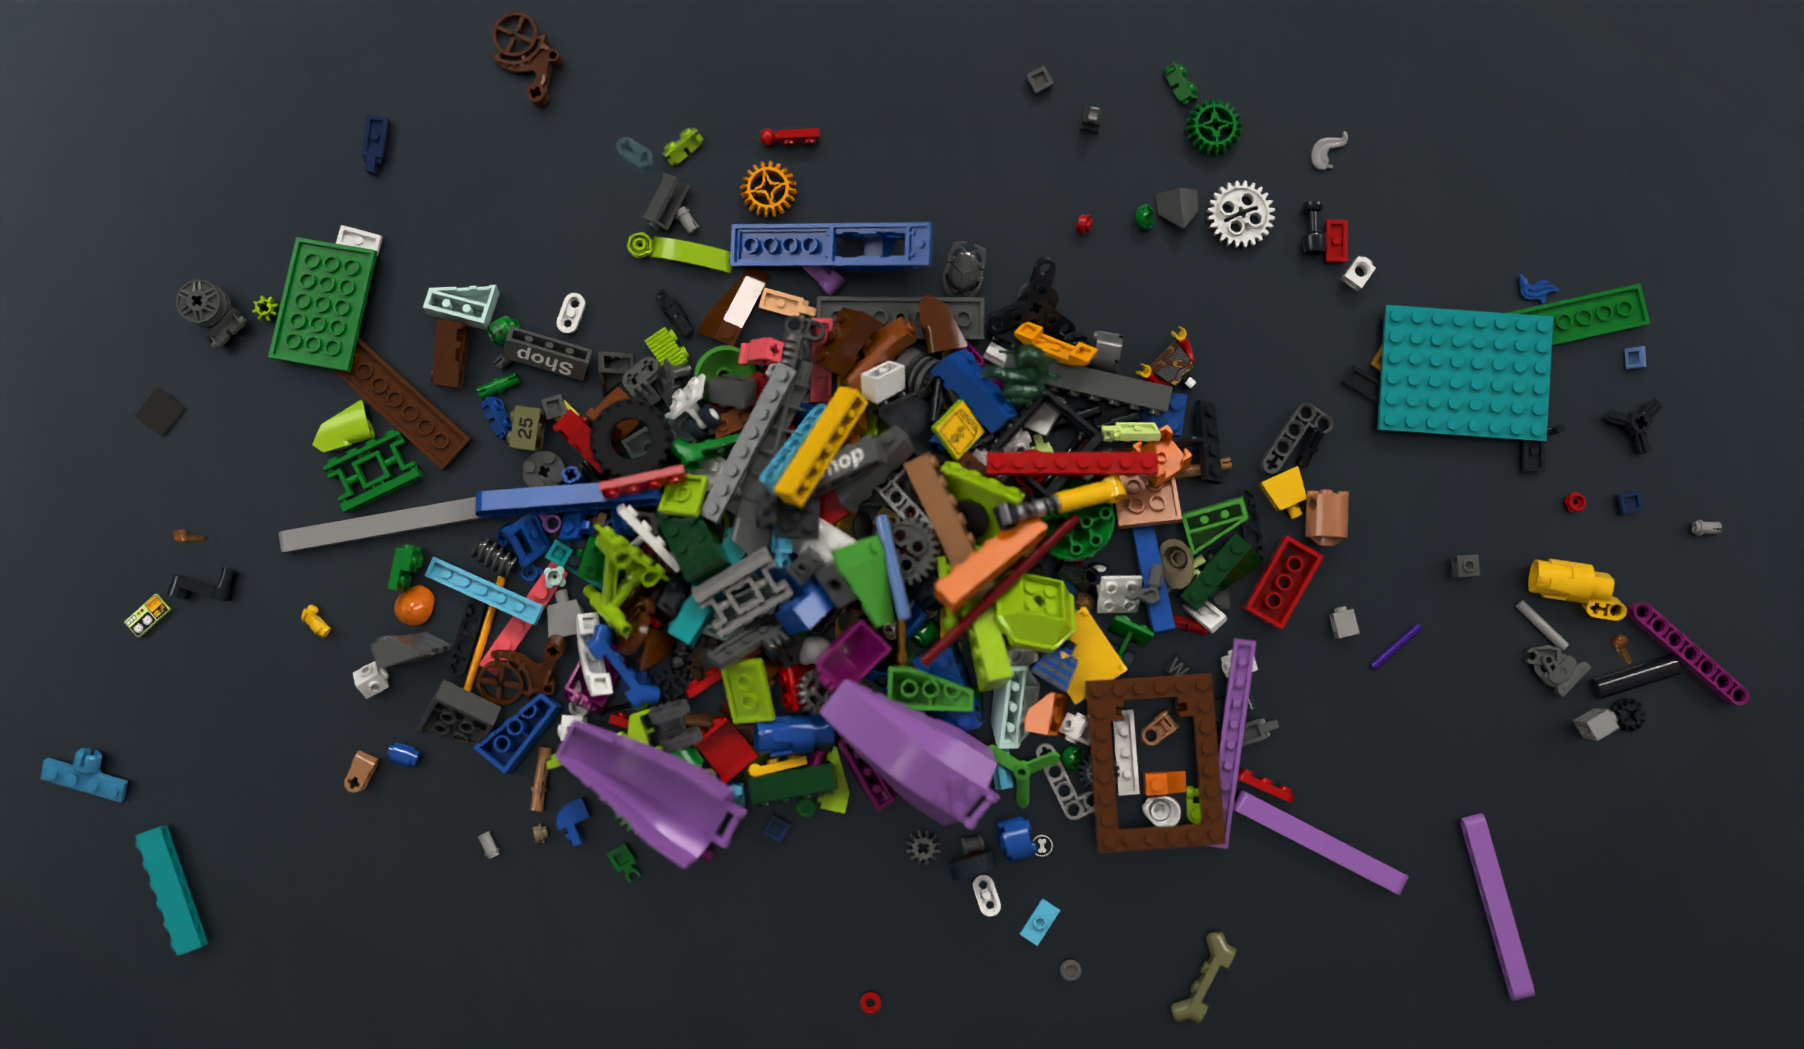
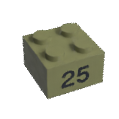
M515 405V410H512L510 415V422L513 423L512 431H509L507 435V443H509L510 448L528 453L542 451L547 421L545 412L542 409Z

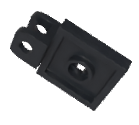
M776 496V502H762L758 504V509L756 510L755 525L762 529H775V538L818 540L820 497L809 496L802 507L786 503L779 496ZM795 513H800V515L803 516V518L800 519L799 522H796V519L792 518V515H795Z

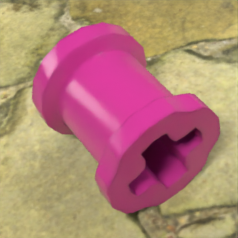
M814 749V752L810 754L808 765L805 767L823 764L824 757L827 756L828 752Z

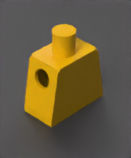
M1298 466L1258 484L1277 512L1286 508L1291 519L1303 514L1298 502L1307 499Z

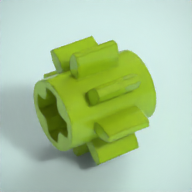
M260 296L261 300L253 302L255 309L252 312L259 314V320L263 321L266 317L267 321L272 322V317L278 316L277 308L280 305L273 304L275 299L271 296L268 300L264 296ZM265 306L269 308L268 311L263 310Z

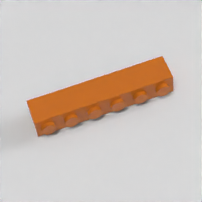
M1032 516L1026 520L1023 519L1018 526L1010 530L999 531L998 535L994 539H988L978 552H972L962 565L957 564L947 577H941L935 583L934 596L953 613L1046 537L1048 526L1038 517L1033 518Z

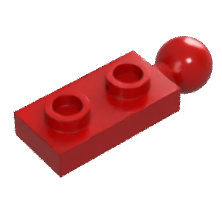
M819 128L777 130L776 133L771 129H764L761 131L759 138L764 145H772L775 141L782 143L784 146L795 145V142L813 145L820 141Z

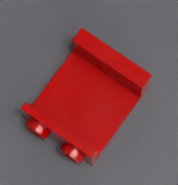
M801 663L778 669V681L782 687V701L786 711L799 710L800 707L805 706L804 704L798 705V701L801 699L795 696L796 693H799V689L795 686L801 684L798 679L804 676L805 672L816 669V664L804 665Z
M718 717L710 724L713 728L707 733L703 730V739L693 744V746L699 749L721 776L720 779L726 784L759 755L756 754L753 747L728 717L724 719Z

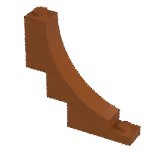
M901 316L870 335L871 342L868 345L864 344L861 348L865 358L855 363L846 375L849 388L858 390L861 393L862 373L888 360L893 361L903 350L917 341L914 334L916 329L911 321L908 322ZM867 400L869 402L844 440L845 445H853L859 442L860 436L868 432L867 421L870 400Z

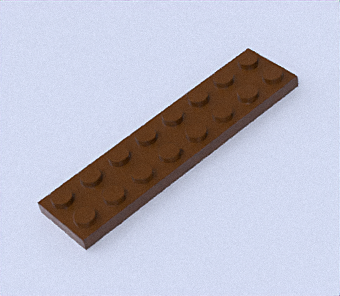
M359 337L350 373L332 370L440 469L445 470L472 440Z

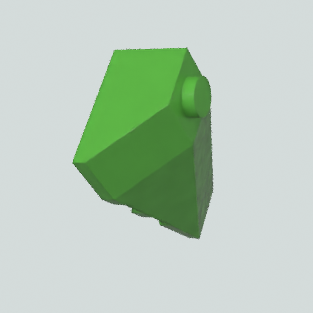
M878 535L831 551L838 573L842 578H846L851 586L850 590L853 595L857 594L862 602V608L875 627L894 622L886 558Z
M888 666V699L897 703L901 702L913 710L973 712V689L912 667Z

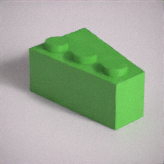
M1243 496L1181 514L1193 555L1249 518Z

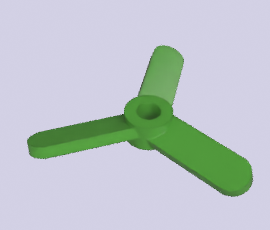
M994 744L988 746L993 750L996 761L1014 772L1016 777V803L1022 809L1029 805L1030 774L1057 764L1060 761V754L1057 752H1050L1031 761H1020Z

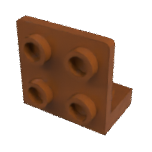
M616 387L595 410L591 407L586 414L594 421L599 413L608 405L631 398L620 387ZM633 419L620 422L613 429L611 439L619 445L641 422Z

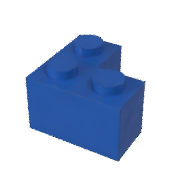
M810 584L802 591L804 594L800 598L796 597L792 601L788 600L779 605L778 608L780 610L774 616L789 635L810 630L835 606L823 585Z

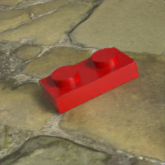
M1326 220L1325 262L1346 263L1348 220Z

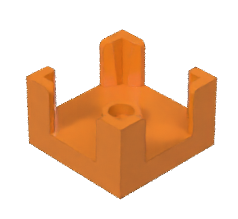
M1168 425L1159 429L1161 433L1160 441H1151L1142 446V441H1139L1132 446V452H1158V475H1146L1155 488L1186 470L1191 464V453L1187 449H1184V453L1181 452L1172 440L1173 431Z

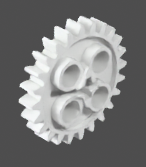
M1236 180L1234 187L1229 182L1226 185V189L1220 187V194L1214 193L1213 197L1216 200H1210L1209 202L1213 207L1207 209V212L1212 214L1207 218V221H1213L1209 229H1216L1213 236L1221 235L1219 242L1226 239L1227 246L1234 242L1235 248L1240 243H1242L1243 248H1246L1248 242L1251 246H1254L1255 239L1261 242L1263 240L1261 235L1267 236L1269 234L1266 229L1273 227L1269 221L1275 219L1274 216L1270 215V213L1275 211V208H1269L1273 200L1266 201L1265 198L1268 196V193L1262 195V187L1257 190L1254 189V182L1248 187L1246 180L1240 186L1239 181ZM1242 197H1248L1251 200V205L1243 204ZM1225 204L1231 206L1232 212H1224L1222 206ZM1253 207L1258 208V210L1246 213L1243 218L1238 216L1231 221L1224 222V219L1234 217L1238 212L1244 213ZM1250 216H1256L1259 219V224H1252ZM1233 223L1239 225L1240 232L1232 231L1230 225Z

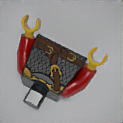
M1178 326L1180 329L1178 335L1171 331V335L1177 341L1174 339L1149 366L1141 363L1140 365L1143 366L1144 370L1143 372L1136 370V374L1142 376L1148 382L1173 388L1180 382L1189 391L1197 383L1188 374L1195 366V359L1191 345L1186 337V330Z

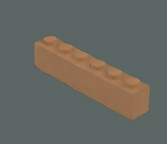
M928 452L903 465L954 568L957 564L962 565L972 552H977L974 545L976 540L972 532L968 533L965 516L963 513L959 514L956 508L958 502L954 494H950L947 489L949 484L945 475H941L937 468L939 467V462L936 456Z

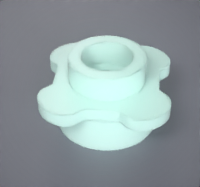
M562 566L553 569L548 567L544 570L546 587L565 586L566 580L563 574L565 569Z

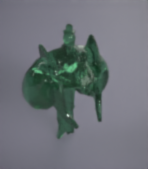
M1033 344L1021 345L1016 351L999 350V353L1014 355L1016 368L984 364L982 368L984 372L979 375L980 378L991 377L1004 380L1006 383L1003 386V396L1011 405H1024L1034 400L1038 395L1046 396V393L1042 391L1046 381L1061 379L1058 373L1049 372L1050 364L1056 363L1058 360L1047 356L1043 349Z

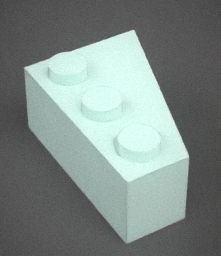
M489 285L487 287L469 286L466 288H429L423 308L429 316L448 321L462 322L467 326L488 331L500 292L496 285Z

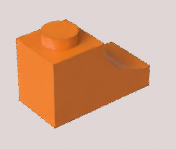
M1185 771L1142 773L1143 792L1147 796L1187 792Z

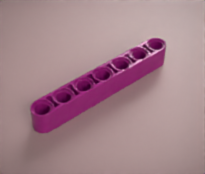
M1640 602L1633 603L1628 607L1627 615L1630 620L1669 654L1675 655L1684 667L1723 701L1731 705H1744L1748 702L1750 697L1748 690L1651 605ZM1638 607H1641L1643 610L1641 617L1637 615ZM1654 621H1657L1659 624L1657 631L1653 629ZM1670 635H1673L1675 638L1673 645L1669 643ZM1686 649H1689L1691 652L1689 659L1685 657ZM1702 663H1705L1707 666V670L1704 673L1701 671ZM1718 677H1721L1723 680V684L1720 687L1717 684ZM1735 691L1739 694V698L1736 701L1733 698Z

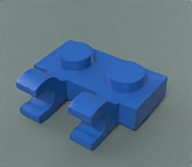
M599 510L564 512L559 539L562 542L581 541L582 535H594L596 532L595 525L590 526L591 522L585 521V517L599 515Z

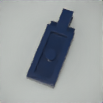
M367 115L361 155L363 156L362 161L366 162L365 171L368 174L376 175L378 164H382L384 160L390 121L388 117Z

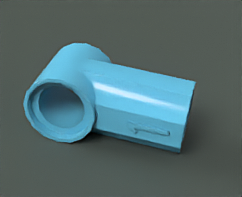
M1002 749L1009 753V749ZM997 762L993 773L995 790L1012 788L1011 770Z

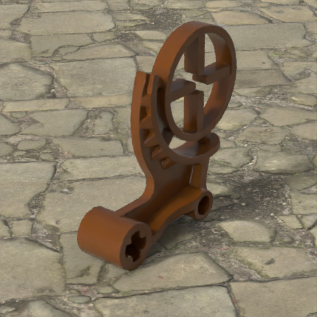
M521 12L507 13L496 22L493 28V42L499 52L496 55L493 54L491 58L499 66L512 72H535L536 78L533 84L527 88L526 95L534 106L539 108L545 107L550 100L547 92L550 87L552 71L554 67H561L564 60L557 50L550 49L547 46L548 34L543 33L542 36H539L537 25L528 15ZM512 18H520L515 28V31L518 33L517 37L521 41L530 44L525 50L518 53H511L516 43L514 37H511L505 51L498 43L499 31L509 36H514L511 30L502 27L507 20ZM526 20L533 26V39L520 34ZM538 41H540L537 49L530 56L526 57L535 49ZM505 55L509 58H522V60L507 61L501 59V57Z
M661 578L652 587H645L642 583L640 586H636L622 606L619 607L625 615V620L633 628L628 636H622L618 631V636L620 637L618 650L621 654L631 656L642 643L649 627L650 613L655 612L653 601L647 597L656 590Z
M558 634L548 638L544 648L542 663H536L528 656L512 650L492 651L491 657L494 658V661L485 664L477 677L479 693L485 700L491 701L496 705L510 704L516 701L521 694L526 696L525 700L527 701L531 693L543 692L545 695L553 694L557 678L551 675L557 660L563 654L566 646L565 639ZM500 658H504V659L510 660V661L514 662L515 664H513V663H511V662H509V661H506V660H500ZM500 666L499 681H502L505 667H507L517 675L519 682L505 680L503 685H498L495 698L485 691L482 683L496 685L498 679L482 676V674L490 667ZM522 671H524L528 679V691L523 689L524 676ZM503 686L519 689L514 696L501 699Z

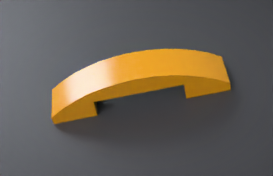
M1029 321L1021 324L1014 332V336L1036 353L1063 364L1087 365L1098 353V349L1079 342L1076 346L1045 335L1043 334V327Z

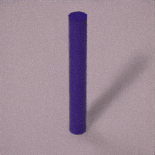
M1416 623L1370 663V666L1377 670L1419 633L1422 627Z

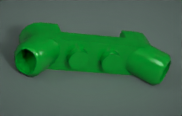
M741 433L735 435L728 434L722 438L708 439L697 444H691L679 438L672 443L670 454L671 457L681 461L685 471L702 469L704 460L729 455Z

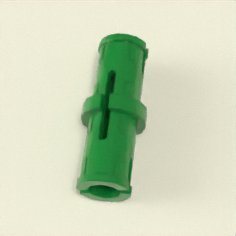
M513 372L499 379L496 377L492 382L476 387L483 400L498 392L500 394L504 393V390L519 385L521 382L518 380L517 373Z

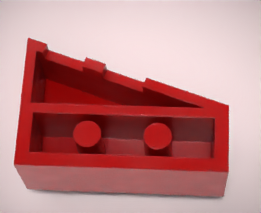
M570 409L553 428L606 478L609 473L600 468L590 449L589 436L592 423L584 415L580 417ZM612 444L614 451L619 455L621 451Z

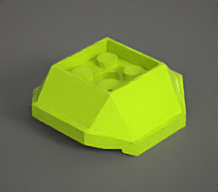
M1010 570L1009 572L1005 573L1004 575L1000 576L997 580H995V587L1013 570ZM1025 573L994 603V620L1007 636L1011 646L1051 654L1076 632L1074 595L1068 592L1064 582L1061 580Z

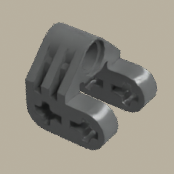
M653 357L643 358L623 375L622 383L634 399L646 401L651 405H655L662 399L652 386L656 382L657 373H659L661 365ZM650 366L654 369L652 372L649 370ZM634 379L638 382L636 385L632 382Z
M680 699L674 702L669 701L665 705L660 704L658 707H651L649 711L652 723L654 725L659 724L661 731L664 733L661 742L666 752H672L696 744L703 739V734L698 726L686 729L684 715L691 710L687 699Z

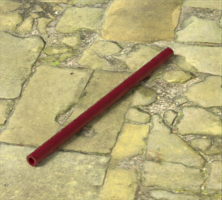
M1074 513L1068 517L926 652L919 661L925 667H928L1081 521L1079 517Z

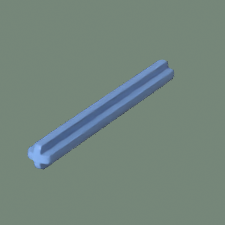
M879 515L875 518L885 553L887 572L899 620H905L910 618L911 615L887 515Z

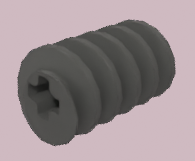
M483 537L480 538L473 547L470 557H477V562L481 563L484 561L485 567L491 566V571L495 572L498 570L499 576L505 575V578H507L515 568L518 557L516 556L511 559V551L503 554L505 547L497 550V542L489 545L490 537L485 541L482 540Z

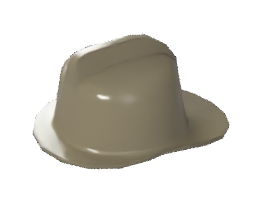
M1168 539L1163 542L1159 550L1161 563L1166 567L1164 577L1171 587L1183 589L1193 579V553L1181 540Z

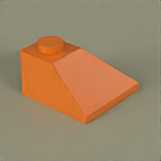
M1051 692L1030 707L1023 719L1024 730L1045 735L1062 736L1063 733L1059 732V729L1066 716L1069 695Z

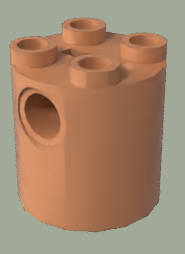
M1320 490L1319 494V491H1307L1305 537L1313 539L1317 546L1334 547L1341 540L1347 539L1349 492L1337 491V493H1333V490Z

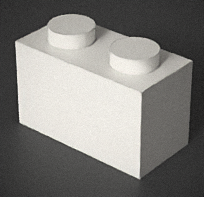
M888 360L861 374V394L872 403H881L883 400L905 389L904 365Z

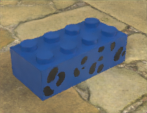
M958 642L947 647L928 667H925L919 661L926 652L912 659L915 669L974 690ZM975 690L973 712L930 710L933 719H940L965 732L979 728L985 722Z

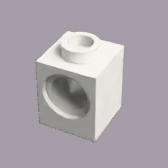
M1358 256L1340 280L1354 290L1359 291L1376 267L1372 265L1373 262L1370 259ZM1356 267H1359L1363 270V277L1356 275Z

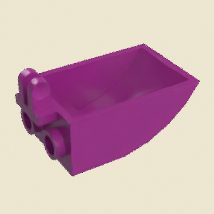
M861 619L841 633L815 658L817 665L815 668L820 673L817 678L833 693L845 678L858 683L892 648Z
M611 643V649L614 652L617 651L618 646ZM621 654L625 659L622 663L626 666L629 656ZM603 656L606 673L610 674L612 690L614 692L620 680V675L606 657ZM579 660L564 688V697H566L568 702L596 714L599 712L603 714L612 694L591 697Z

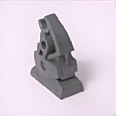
M1544 645L1526 649V653L1532 652L1534 654V659H1525V663L1533 664L1535 673L1544 684L1553 688V694L1557 698L1564 697L1592 668L1585 661L1577 663L1570 654L1562 653L1561 648Z

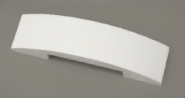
M597 612L576 615L580 662L591 697L613 694L610 674L606 673L603 656L596 660L584 644L593 637L594 626L600 624Z

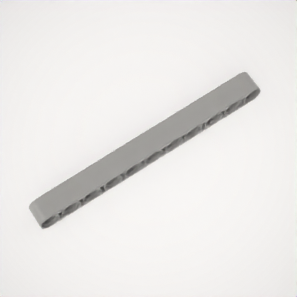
M476 497L285 530L278 532L281 553H291L483 518L475 515Z

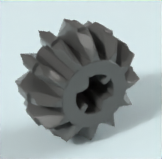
M918 830V838L914 834L910 835L914 842L906 841V845L913 847L907 849L906 853H914L910 857L911 861L918 857L917 865H921L922 859H925V864L929 865L928 858L930 857L935 862L937 858L933 853H941V850L934 848L940 846L941 842H933L937 838L936 834L929 838L930 830H926L925 836H922V831ZM920 843L923 845L927 843L929 845L927 849L929 850L927 852L924 850L920 852L918 850L920 846L918 845Z

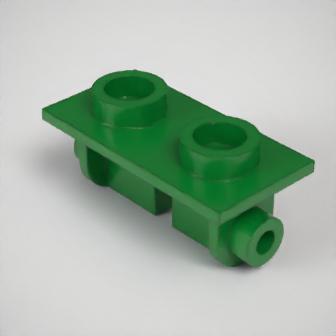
M1174 61L1172 62L1174 67L1172 68L1171 65L1166 67L1164 75L1171 87L1177 83L1179 84V87L1173 91L1179 102L1185 106L1191 102V97L1198 99L1196 95L1198 90L1195 84L1187 79L1186 75L1188 72L1185 66Z

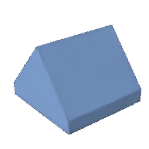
M1645 346L1624 349L1626 370L1646 368Z

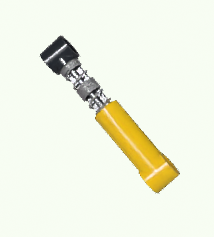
M1112 475L1101 482L1054 493L1050 499H1038L1032 501L1031 504L1025 503L1023 506L1013 505L1012 502H1005L994 507L992 511L999 530L1006 531L1018 526L1023 519L1026 520L1028 517L1045 516L1046 513L1050 512L1052 514L1053 511L1061 514L1105 502L1110 504L1116 503L1126 498L1127 493L1120 476Z

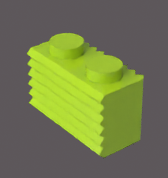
M664 327L644 340L660 365H663L665 359H668L673 366L686 362L688 365L690 364L687 360L690 355L684 346L679 348L675 342L678 340V337L672 329L668 331Z

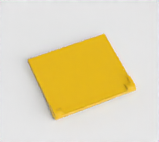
M1086 606L1081 607L1080 610L1075 612L1076 632L1069 638V640L1077 644L1071 656L1076 658L1078 663L1066 692L1075 705L1086 698L1085 681L1115 679L1128 670L1090 615Z

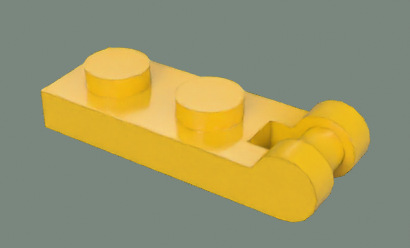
M803 755L787 756V759L781 761L777 757L766 760L767 764L764 765L748 764L746 766V773L749 776H760L808 763L806 756Z

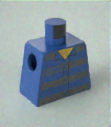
M1069 639L1066 640L1060 649L1057 648L1051 654L1044 653L1030 671L1066 692L1078 660L1071 656L1077 644Z

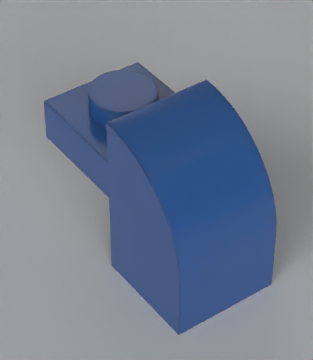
M585 796L566 804L557 816V829L561 830L566 827V838L570 844L573 843L574 847L585 842L577 822L593 816Z

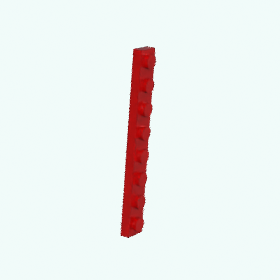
M987 452L986 475H1158V452Z

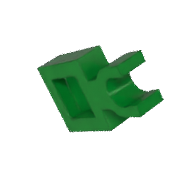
M626 842L608 852L607 856L619 873L624 870L629 883L632 882V877L629 875L631 872H635L638 878L641 876L640 870L633 866L637 859Z

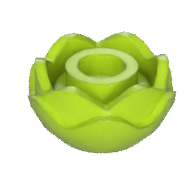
M644 232L632 234L627 244L629 253L637 258L648 256L653 249L652 238Z

